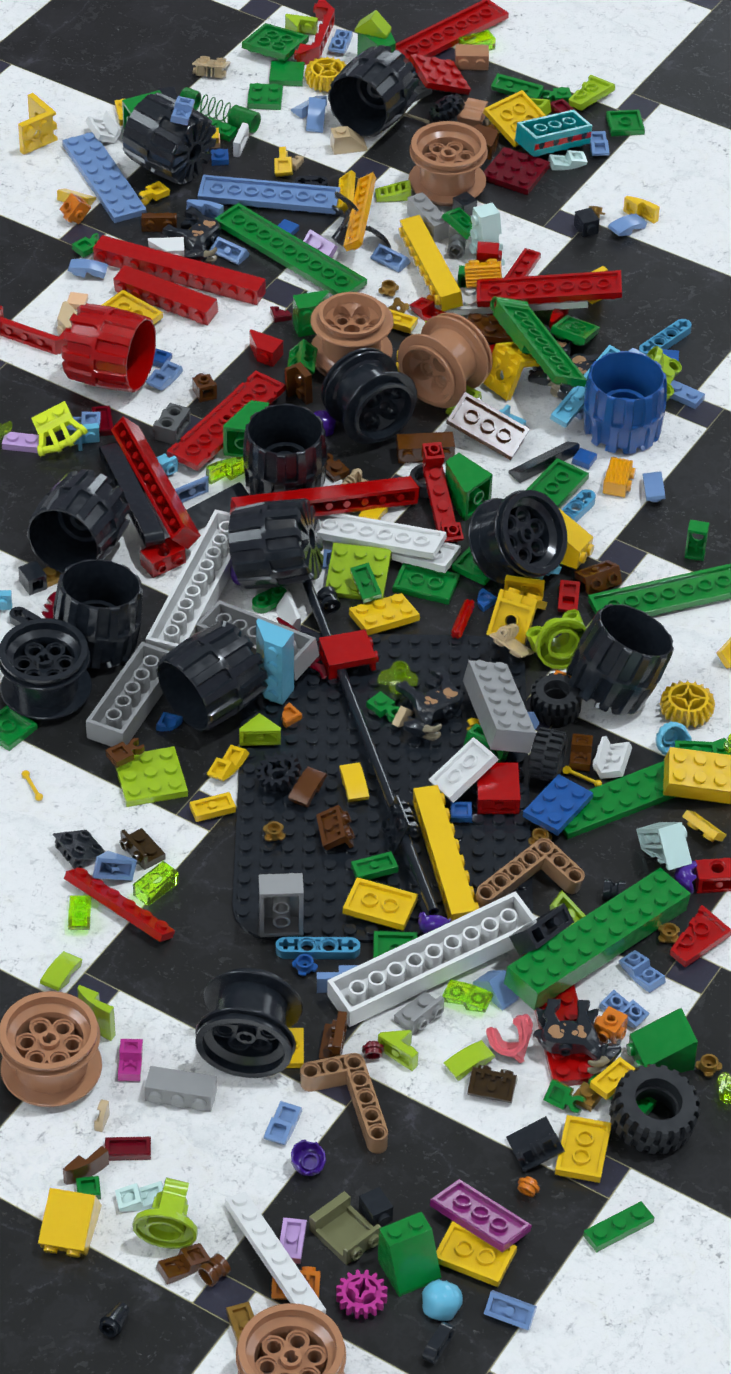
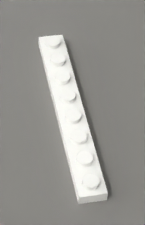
M247 1192L225 1198L226 1208L289 1302L311 1306L326 1314V1308Z

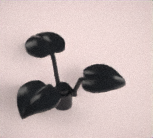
M336 191L335 198L341 199L346 203L348 211L345 213L339 207L331 206L336 214L332 215L344 218L341 226L331 238L343 246L347 231L346 225L350 218L349 215L352 209L358 212V208L351 200ZM366 226L365 230L372 232L383 240L388 248L391 249L388 239L380 231L371 226Z

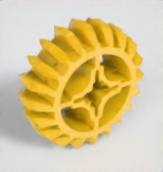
M334 57L315 58L314 61H310L306 66V84L310 88H314V90H320V92L330 91V84L346 66L345 62L340 61V59H334Z
M679 680L678 684L672 682L671 686H667L665 691H663L660 708L666 720L681 723L687 728L689 726L696 728L698 724L703 726L705 722H709L710 717L714 714L715 700L709 688H704L703 684L697 685L696 681L689 683L688 680L686 683H683Z

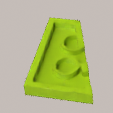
M590 74L588 81L583 82L582 88L576 90L569 98V105L577 110H584L586 107L615 91V84Z

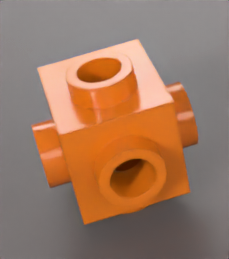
M71 193L59 210L64 214L63 218L70 223L74 221L80 224L91 207L83 198Z
M608 1006L602 1016H597L594 1028L599 1035L600 1042L607 1043L608 1039H610L613 1044H616L618 1040L622 1041L627 1032L628 1015Z

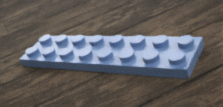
M92 132L62 140L64 149L114 223L142 216V213H147L145 206L101 141H98Z
M203 175L197 198L198 200L236 205L240 203L243 206L336 214L331 206H337L338 199L335 198V192L340 193V187Z

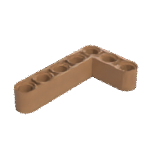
M541 838L479 885L474 902H478L479 908L505 897L540 869L565 892L575 894L580 890L585 874L551 840Z
M350 1053L304 1063L300 1069L302 1089L312 1092L347 1085L367 1148L375 1154L383 1153L388 1147V1129L364 1058L360 1054Z

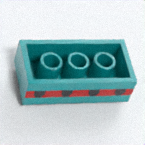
M575 110L517 122L515 141L533 157L589 144L593 125Z

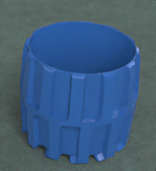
M629 351L608 353L593 362L590 366L584 392L585 435L592 434L591 442L595 446L602 443L606 445L605 451L616 453L619 448L622 449L623 454H634L637 447L640 451L647 450L653 446V442L659 439L667 400L666 374L662 371V366L647 355Z

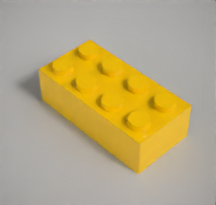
M669 747L664 758L663 795L731 804V755Z

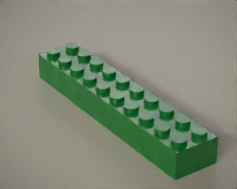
M659 868L561 931L538 949L527 953L507 966L504 984L529 1007L536 1010V1007L539 1008L547 1003V999H553L656 931L659 926L668 923L685 912L691 893L662 868Z

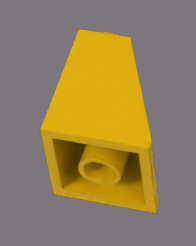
M559 509L567 529V549L560 564L577 569L581 563H585L586 558L591 556L594 551V545L592 544L593 536Z
M55 1188L49 1189L38 1244L44 1248L43 1251L57 1254L58 1250L65 1251L66 1255L77 1258L80 1257V1254H88L102 1206L96 1195Z

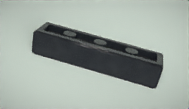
M567 441L509 470L508 473L521 483L545 471L557 458L565 461L575 456L580 444Z
M238 482L188 508L187 512L197 530H200L208 524L215 509L230 513L231 498L248 496L249 494L244 486Z

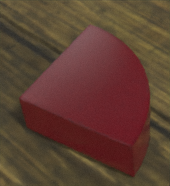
M278 306L270 307L274 323L292 320V315L288 310L284 311L279 309Z

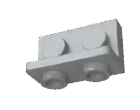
M424 991L394 1014V1021L405 1030H411L412 1035H414L419 1030H423L434 1018L442 1015L444 1011V998L439 996L435 999Z

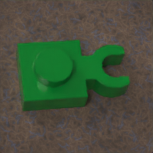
M569 87L553 88V91L544 90L541 95L543 99H548L550 102L563 98L567 103H569V98L572 96Z
M95 233L90 239L84 237L72 243V250L83 258L93 253L94 245L99 240V234Z
M381 691L366 701V707L379 717L386 715L390 722H393L400 708L395 706L394 700Z
M556 1079L551 1080L543 1099L562 1110L566 1109L567 1105H569L570 1110L574 1113H581L582 1111L575 1105L577 1100L586 1102L584 1096L572 1095L574 1088Z

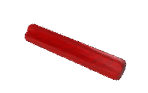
M466 599L451 630L453 638H461L474 609L475 602L473 600Z

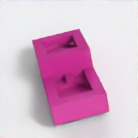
M143 1039L120 1040L118 1081H141Z

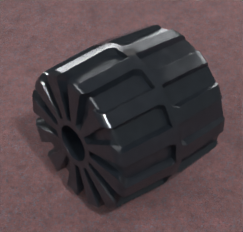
M372 46L351 60L330 84L331 89L328 92L330 110L341 126H348L360 136L374 137L400 119L417 99L418 93L414 92V90L420 85L419 78H413L412 73L416 71L411 62L406 64L403 61L405 59L404 54L398 50L391 53V47Z
M159 92L149 94L136 105L125 124L122 136L123 151L131 160L148 171L173 183L187 184L193 180V177H198L203 171L201 164L209 162L212 156L208 152L209 148L215 147L216 139L212 138L216 133V126L212 125L213 121L194 108L187 126L170 122L176 99Z
M282 404L267 406L250 417V422L245 426L243 445L246 487L250 486V495L323 487L326 477L327 443L323 421L319 416H316L306 407Z
M81 469L79 472L71 471L43 497L29 519L30 525L27 528V537L30 540L31 549L34 554L47 567L64 574L65 569L71 564L88 559H105L116 546L129 525L130 520L125 517L131 509L129 503L123 504L121 498L125 495L119 486L115 488L110 486L112 479L102 473L95 477L93 470Z
M308 499L264 501L237 507L232 511L228 525L229 552L237 579L245 589L277 588L316 580L320 577L324 558L321 553L323 550V539L317 537V532L321 527L319 519L315 520L316 511L313 505L310 506Z
M105 559L82 560V562L68 566L64 574L60 575L54 601L53 619L62 620L75 626L85 636L90 651V661L87 668L99 669L101 663H104L106 668L120 665L121 661L129 660L137 646L142 621L143 589L141 588V580L127 566Z
M623 604L605 605L603 609L596 613L573 653L566 669V674L572 676L568 682L572 688L581 689L578 696L587 702L593 699L595 701L594 707L607 712L611 708L614 715L635 714L640 711L662 678L674 651L672 636L659 621L642 610Z
M227 621L215 622L181 642L157 663L158 668L156 672L160 687L171 707L179 716L183 717L185 723L201 732L208 731L235 716L268 688L267 683L264 681L268 679V673L259 666L264 663L259 653L253 654L251 648L254 644L246 635L241 636V630L234 624Z

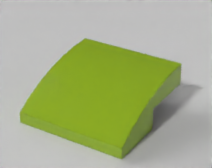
M79 985L77 988L78 998L84 1001L94 1012L100 1028V1036L112 1041L116 1035L114 1007L99 1001L98 992Z

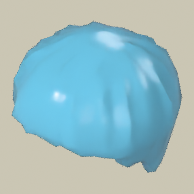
M672 721L661 726L655 738L658 750L665 755L669 747H674L675 740L692 741L687 728L681 723Z
M438 1279L432 1281L422 1292L423 1312L426 1316L435 1320H452L463 1304L461 1290L457 1285L447 1280L442 1281Z

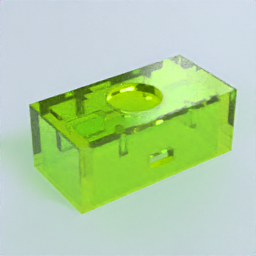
M489 30L459 37V44L489 45V51L495 49L496 38Z
M162 861L133 884V895L149 907L179 883L178 871ZM159 877H162V880L160 882L153 883Z

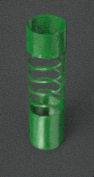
M185 87L179 95L194 99L193 108L197 110L200 106V113L205 109L208 102L207 94L201 100V93ZM207 96L206 104L201 110L203 99ZM215 97L211 98L208 104V114L205 116L210 117L209 114L213 111L216 104ZM214 98V105L209 112L210 103ZM222 99L219 100V102L217 103L215 109V117H213L217 120V116L220 114L223 108ZM222 101L221 109L217 114L218 105ZM228 102L223 110V119L218 121H224V123L238 127V129H240L242 123H248L249 132L255 133L259 128L261 115L259 112L239 105H234L231 108V103ZM229 104L230 106L228 113L224 118L225 109Z

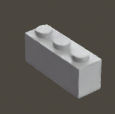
M423 192L408 197V216L412 217L420 214L434 242L449 238V224L441 218L443 213Z
M150 1066L144 1086L145 1101L168 1104L175 1107L193 1108L200 1111H212L217 1092V1076Z

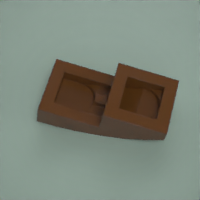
M573 733L569 765L572 770L590 771L593 735Z
M307 767L294 785L288 797L289 801L309 807L315 793H319L327 773Z
M100 1146L86 1160L78 1155L63 1168L64 1183L66 1185L76 1183V1178L91 1177L109 1165L108 1150Z
M201 1243L181 1248L177 1256L158 1261L156 1268L168 1285L194 1274L203 1263L210 1262V1257Z

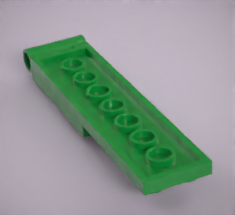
M497 296L491 299L490 308L494 311L493 315L499 324L505 329L522 353L531 354L552 383L557 385L561 383L568 384L572 387H585L587 379L532 311L527 301Z

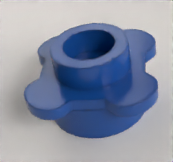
M301 954L292 962V966L298 970V975L306 976L311 971L315 972L318 969V965L314 963L313 957L308 954Z

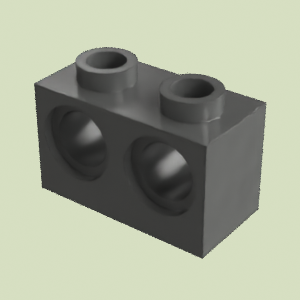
M169 403L166 409L162 410L160 418L153 424L155 440L172 445L177 443L191 423L190 408Z

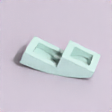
M567 150L566 156L550 154L548 158L552 170L575 169L587 165L588 162L583 151Z
M162 1181L141 1188L135 1183L115 1190L119 1210L140 1211L152 1208L154 1196L156 1197L157 1193L163 1190L164 1185Z

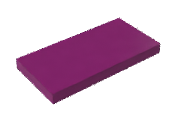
M460 1179L430 1199L429 1206L501 1252H504L531 1231V1224Z

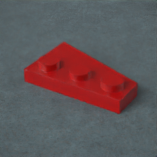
M701 905L696 916L689 922L685 932H682L672 946L670 955L681 965L687 967L731 936V928Z

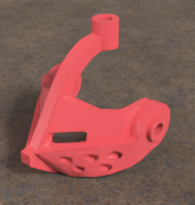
M528 1014L518 1015L513 1019V1024L518 1029L519 1042H506L502 1040L497 1028L489 1027L486 1029L489 1043L497 1053L514 1058L519 1063L524 1062L533 1031V1023Z

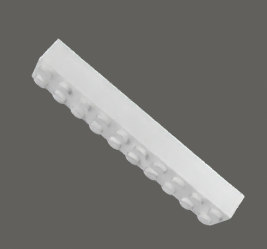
M216 509L213 512L145 639L147 644L171 651L181 642L197 633L196 624L217 603L231 576L230 568L232 561L228 544L230 513Z
M515 891L327 980V995L338 1011L347 1012V1024L351 1027L514 949L515 947L509 936L536 918Z

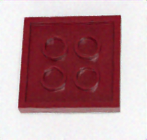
M504 147L486 168L484 174L486 182L528 195L548 171L550 162Z

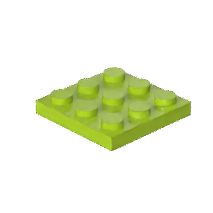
M333 542L326 586L335 588L337 597L362 600L351 576L350 568L369 562L382 593V598H384L392 554L391 550Z
M175 746L145 751L140 755H134L133 761L116 768L126 807L188 796L187 786Z

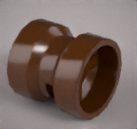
M218 1253L210 1258L209 1263H203L198 1268L201 1279L211 1287L218 1283L220 1277H225L231 1272L227 1260Z

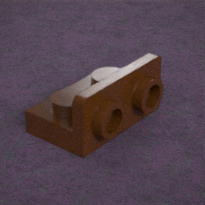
M142 213V232H163V228L168 224L177 228V213Z
M301 362L286 367V396L297 395L306 405L312 403V374Z
M609 560L574 572L575 579L585 584L588 595L622 583L619 565Z
M337 805L316 815L322 845L326 851L342 843H346L349 848L354 847L353 838H355V835L349 825L351 818L347 811H343Z
M338 1011L337 1020L333 1019L332 1024H325L319 1060L342 1055L347 1031V1012Z

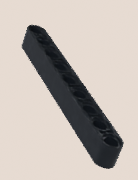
M118 442L99 446L101 460L114 486H119L125 493L121 498L123 504L129 503L131 511L128 514L144 546L150 547L165 543L163 529Z

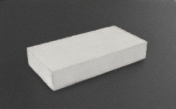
M242 123L233 141L234 157L241 155L249 138L248 123Z

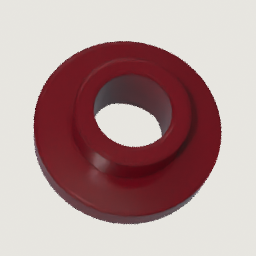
M368 1041L362 1046L364 1057L367 1059L382 1057L384 1046L379 1044L378 1041Z

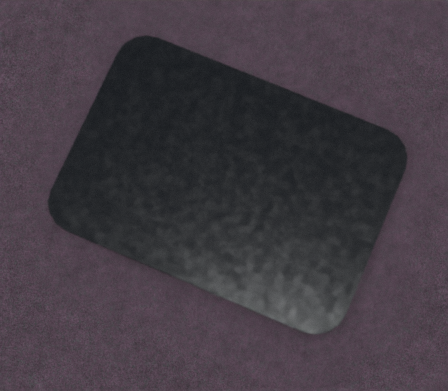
M302 632L316 638L319 651V638L322 637V634ZM368 635V637L372 638L373 650L377 651L379 662L376 663V670L371 671L369 664L346 668L393 793L395 797L396 795L399 796L400 801L404 800L409 803L415 817V822L419 827L418 834L416 836L410 835L438 906L439 912L436 915L448 919L413 805V788L433 786L429 779L463 747L468 732L466 728L470 727L467 720L471 718L478 719L463 682L468 661L483 660L485 662H502L507 664L526 708L525 663L523 658L513 656L509 652L510 649L497 645L493 642L494 639L489 636L462 635L461 638L457 639L451 635ZM441 666L446 668L447 673L451 677L452 684L457 689L464 690L465 692L464 703L461 704L460 710L457 713L453 714L450 718L444 717L432 722L431 726L442 724L441 729L437 731L441 732V736L433 741L415 736L404 730L403 726L397 727L393 725L386 715L379 717L366 707V701L381 691L395 701V706H403L414 711L412 702L395 689L396 684L406 680L415 690L424 694L432 690L424 686L425 681L432 678L440 681V679L432 675V672ZM308 667L297 680H294V690L283 705L264 698L262 693L242 709L241 727L260 713L281 727V745L240 746L250 754L239 767L232 902L235 920L245 932L256 938L277 941L281 937H352L358 939L360 943H374V931L417 932L418 938L424 935L418 925L419 913L425 912L427 916H429L402 843L396 854L393 855L398 865V872L370 879L369 881L418 894V900L404 931L342 914L343 906L356 880L351 869V862L391 851L385 833L381 828L382 820L385 819L389 809L338 676L336 679L329 680L328 676L322 679L321 674L317 670ZM290 702L302 713V719L286 728L282 723V712L284 707ZM283 751H285L286 755L291 752L293 757L297 756L302 767L301 774L307 767H311L327 773V776L319 793L316 792L309 807H305L289 801L288 797L296 784L294 782L291 783V788L285 786L284 791H281L280 788H277L276 792H273L272 788L267 791L264 786L261 787L256 773H258L257 767L262 766L260 761H267L266 756L273 757L274 752H277L278 755H281ZM509 751L504 762L518 763L520 786L519 814H477L478 796L476 781L455 801L472 802V822H451L450 803L452 801L445 796L444 806L449 809V822L454 825V838L459 840V854L464 856V870L469 872V886H473L475 894L479 885L531 846L528 843V839L531 838L530 821L523 817V811L530 805L528 753ZM360 762L368 788L369 799L348 802L339 766ZM339 805L343 811H347L350 815L351 823L349 825L355 835V838H353L354 847L349 848L346 843H342L326 851L322 845L316 815ZM272 821L281 823L284 826L283 833L285 834V839L266 841V833L263 831V827ZM302 873L304 891L303 936L260 937L259 875ZM531 876L511 893L516 891L533 914Z

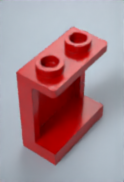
M366 630L319 638V654L322 657L323 664L326 666L329 680L337 678V670L369 664L371 671L376 670V663L379 662L377 651L373 650V640L371 637H368Z
M495 763L477 780V814H519L520 786L518 763Z

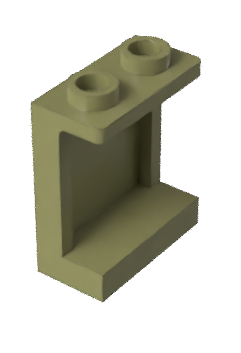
M344 1191L309 1216V1230L345 1265H348L353 1260H358L369 1248H374L378 1245L379 1228L382 1227L379 1224L373 1227L350 1205L351 1197Z

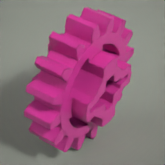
M356 1270V1275L348 1272L347 1279L341 1278L340 1285L336 1287V1302H340V1310L346 1308V1315L355 1313V1318L358 1319L359 1315L363 1314L364 1318L368 1319L369 1313L376 1316L377 1309L381 1311L384 1309V1303H387V1286H384V1279L377 1280V1273L370 1276L369 1270H366L364 1274H360V1271Z

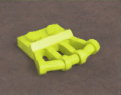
M65 401L31 418L39 434V445L37 446L39 456H45L46 453L52 452L60 453L63 451V448L73 446L82 435L88 433V430L82 424L73 419ZM69 425L77 429L71 436L67 429ZM62 429L66 439L59 442L55 432ZM50 435L54 445L46 446V437Z

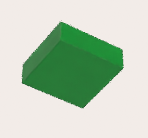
M99 1176L76 1178L78 1193L96 1195L98 1200L101 1199Z

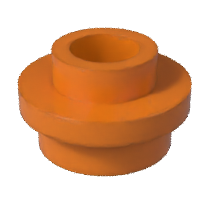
M529 1176L519 1178L517 1189L521 1193L534 1197L535 1193L539 1192L540 1187L535 1179Z

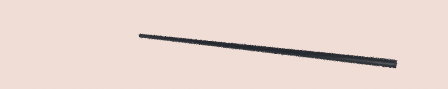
M312 581L302 582L322 637L331 636L332 632ZM346 668L337 670V676L389 809L395 799V795ZM405 834L401 843L429 915H436L439 912L438 906L410 835Z

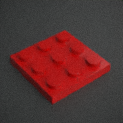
M420 54L410 55L408 60L413 64L415 72L425 88L469 95L471 88L452 60H442L437 57L430 58Z

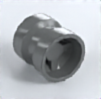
M460 234L450 236L447 253L451 258L459 259L464 256L466 239Z

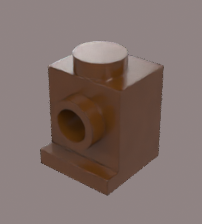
M199 373L192 378L193 391L199 402L217 399V384L213 381L210 374ZM204 390L210 391L209 393L203 394Z

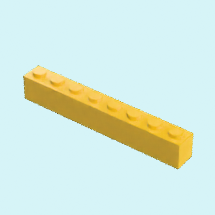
M420 214L399 220V235L403 238L405 247H408L415 266H418L420 275L424 277L425 285H429L431 296L434 295L436 305H439L442 311L463 306L461 290Z
M438 785L413 788L415 812L447 917L452 922L479 909V904L474 902V888L469 886V872L464 870V856L459 854V840L454 838L455 828L453 823L450 824L449 822L450 812L444 806V793H440Z

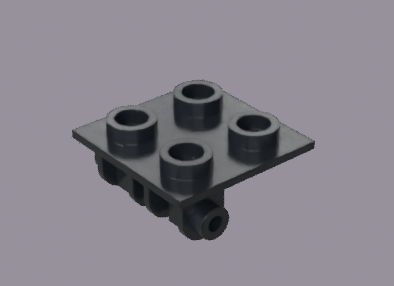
M396 795L381 824L393 855L396 854L405 834L416 836L419 830L409 803L404 800L400 801L399 796Z
M87 830L53 833V836L56 838V849L69 861L73 869L83 868L85 860L96 859L97 856L105 852Z
M546 1116L506 1136L524 1172L565 1152Z

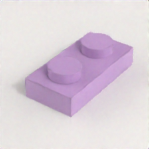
M311 229L303 240L331 258L338 248L337 245Z
M5 432L2 441L3 450L38 453L39 435Z
M283 1217L280 1242L294 1263L301 1264L307 1220Z

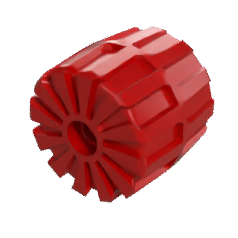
M86 303L77 307V315L73 313L69 319L72 327L71 329L66 328L64 333V339L68 343L62 346L61 356L64 359L62 366L66 376L71 380L94 387L137 392L145 384L153 365L156 351V329L153 320L150 317L111 306Z

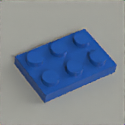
M558 774L523 811V817L558 836L593 799V792Z

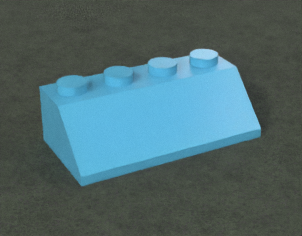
M258 618L256 620V653H259L264 661L259 666L268 673V679L264 680L268 688L263 693V696L272 702L283 705L294 690V632Z

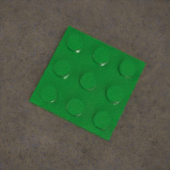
M265 23L242 42V48L249 52L260 53L266 57L277 58L279 61H286L295 53V50H298L300 43L306 44L309 42V35Z

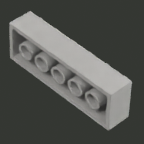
M221 600L196 624L197 632L217 621H227L234 624L241 630V636L246 635L254 644L251 648L253 654L256 653V620L258 618L294 632V680H297L319 656L315 637Z
M144 642L140 643L86 720L88 739L111 747L121 742L127 745L163 694L156 669L158 668V661L170 651Z
M469 660L463 682L490 750L530 753L536 731L508 665L502 662L492 663L483 660Z

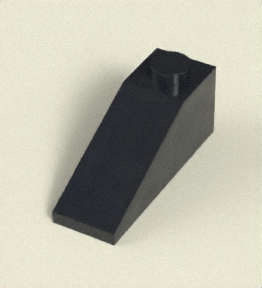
M565 903L521 927L510 935L509 938L520 956L538 949L574 923V920Z

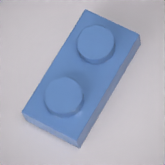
M675 380L670 384L674 389V394L670 398L693 409H696L705 399V393Z
M492 1290L484 1314L525 1330H530L537 1306Z

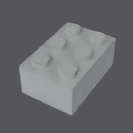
M260 874V937L303 936V874Z

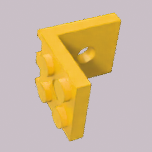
M34 93L27 95L29 119L18 123L20 152L23 155L58 140V137L54 135L57 123L53 121V116L56 115V112Z
M514 342L496 343L492 352V369L483 384L506 401L511 400L523 368L540 365L531 354L522 353ZM501 371H503V379L500 376Z
M509 587L508 590L500 589L486 634L495 633L500 627L507 625V618L513 615L516 618V625L519 627V632L515 639L526 645V632L531 628L536 609L545 610L548 602L542 601L543 597L527 593L525 596V591Z

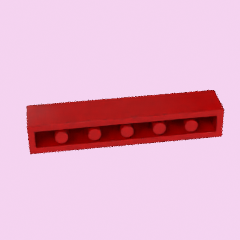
M124 265L113 278L116 292L119 293L124 290L152 306L162 308L208 326L218 313L216 298Z

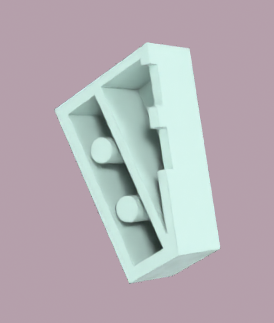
M493 203L473 207V215L471 216L472 229L470 230L471 244L469 245L471 253L476 256L478 241L499 243V250H503V244L499 242V234H502L498 209ZM504 259L501 261L502 266L505 265Z
M658 822L636 829L641 849L652 858L657 857L660 864L665 863L668 870L692 864L686 841L687 831L682 822Z

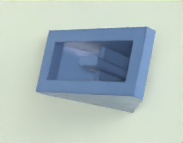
M106 851L96 857L92 877L133 881L137 860Z
M505 970L488 971L473 981V985L503 1011L519 1000V997L504 984Z

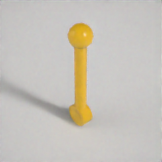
M569 766L563 767V773L577 776L594 784L595 787L602 785L601 780L591 779L573 771Z
M28 770L22 771V778L26 779L35 793V799L41 801L43 795L38 792L33 784L30 772Z

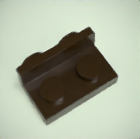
M143 828L131 834H128L125 829L120 831L121 840L119 843L121 848L127 851L133 859H136V864H139L144 870L166 859L164 851Z
M479 1065L478 1068L473 1067L467 1094L512 1103L515 1086L518 1081L517 1075H513V1071L501 1069L500 1072L492 1071L491 1067Z

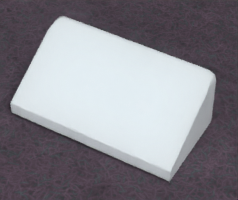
M286 592L277 604L276 612L278 617L291 624L298 631H301L300 615L291 593Z

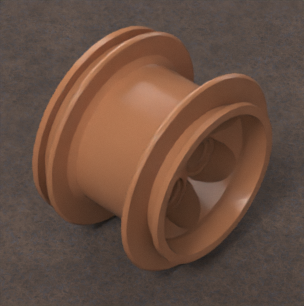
M454 121L435 122L420 128L413 135L409 149L410 156L416 164L409 173L408 180H410L411 189L416 194L423 192L433 204L439 206H453V197L466 191L474 198L480 195L486 186V176L480 166L485 162L488 155L486 140L482 133L470 125Z
M359 292L339 293L318 304L311 315V326L317 334L311 343L318 348L316 369L326 376L339 359L360 348H376L392 357L393 348L391 341L387 337L392 330L394 321L390 309L376 298Z
M441 313L430 318L422 327L421 334H413L405 338L398 350L400 372L408 375L415 383L417 398L440 408L456 406L466 392V385L471 388L479 387L489 376L492 369V353L486 338L471 321L455 313Z
M46 991L28 995L14 1003L7 1010L0 1023L1 1076L5 1086L14 1096L32 1105L56 1107L77 1101L93 1089L101 1075L102 1057L98 1049L100 1028L92 1009L84 1001L73 995L63 992Z
M287 1303L269 1307L256 1314L242 1330L236 1348L238 1374H266L264 1372H271L267 1374H345L346 1347L342 1334L329 1316L311 1306Z

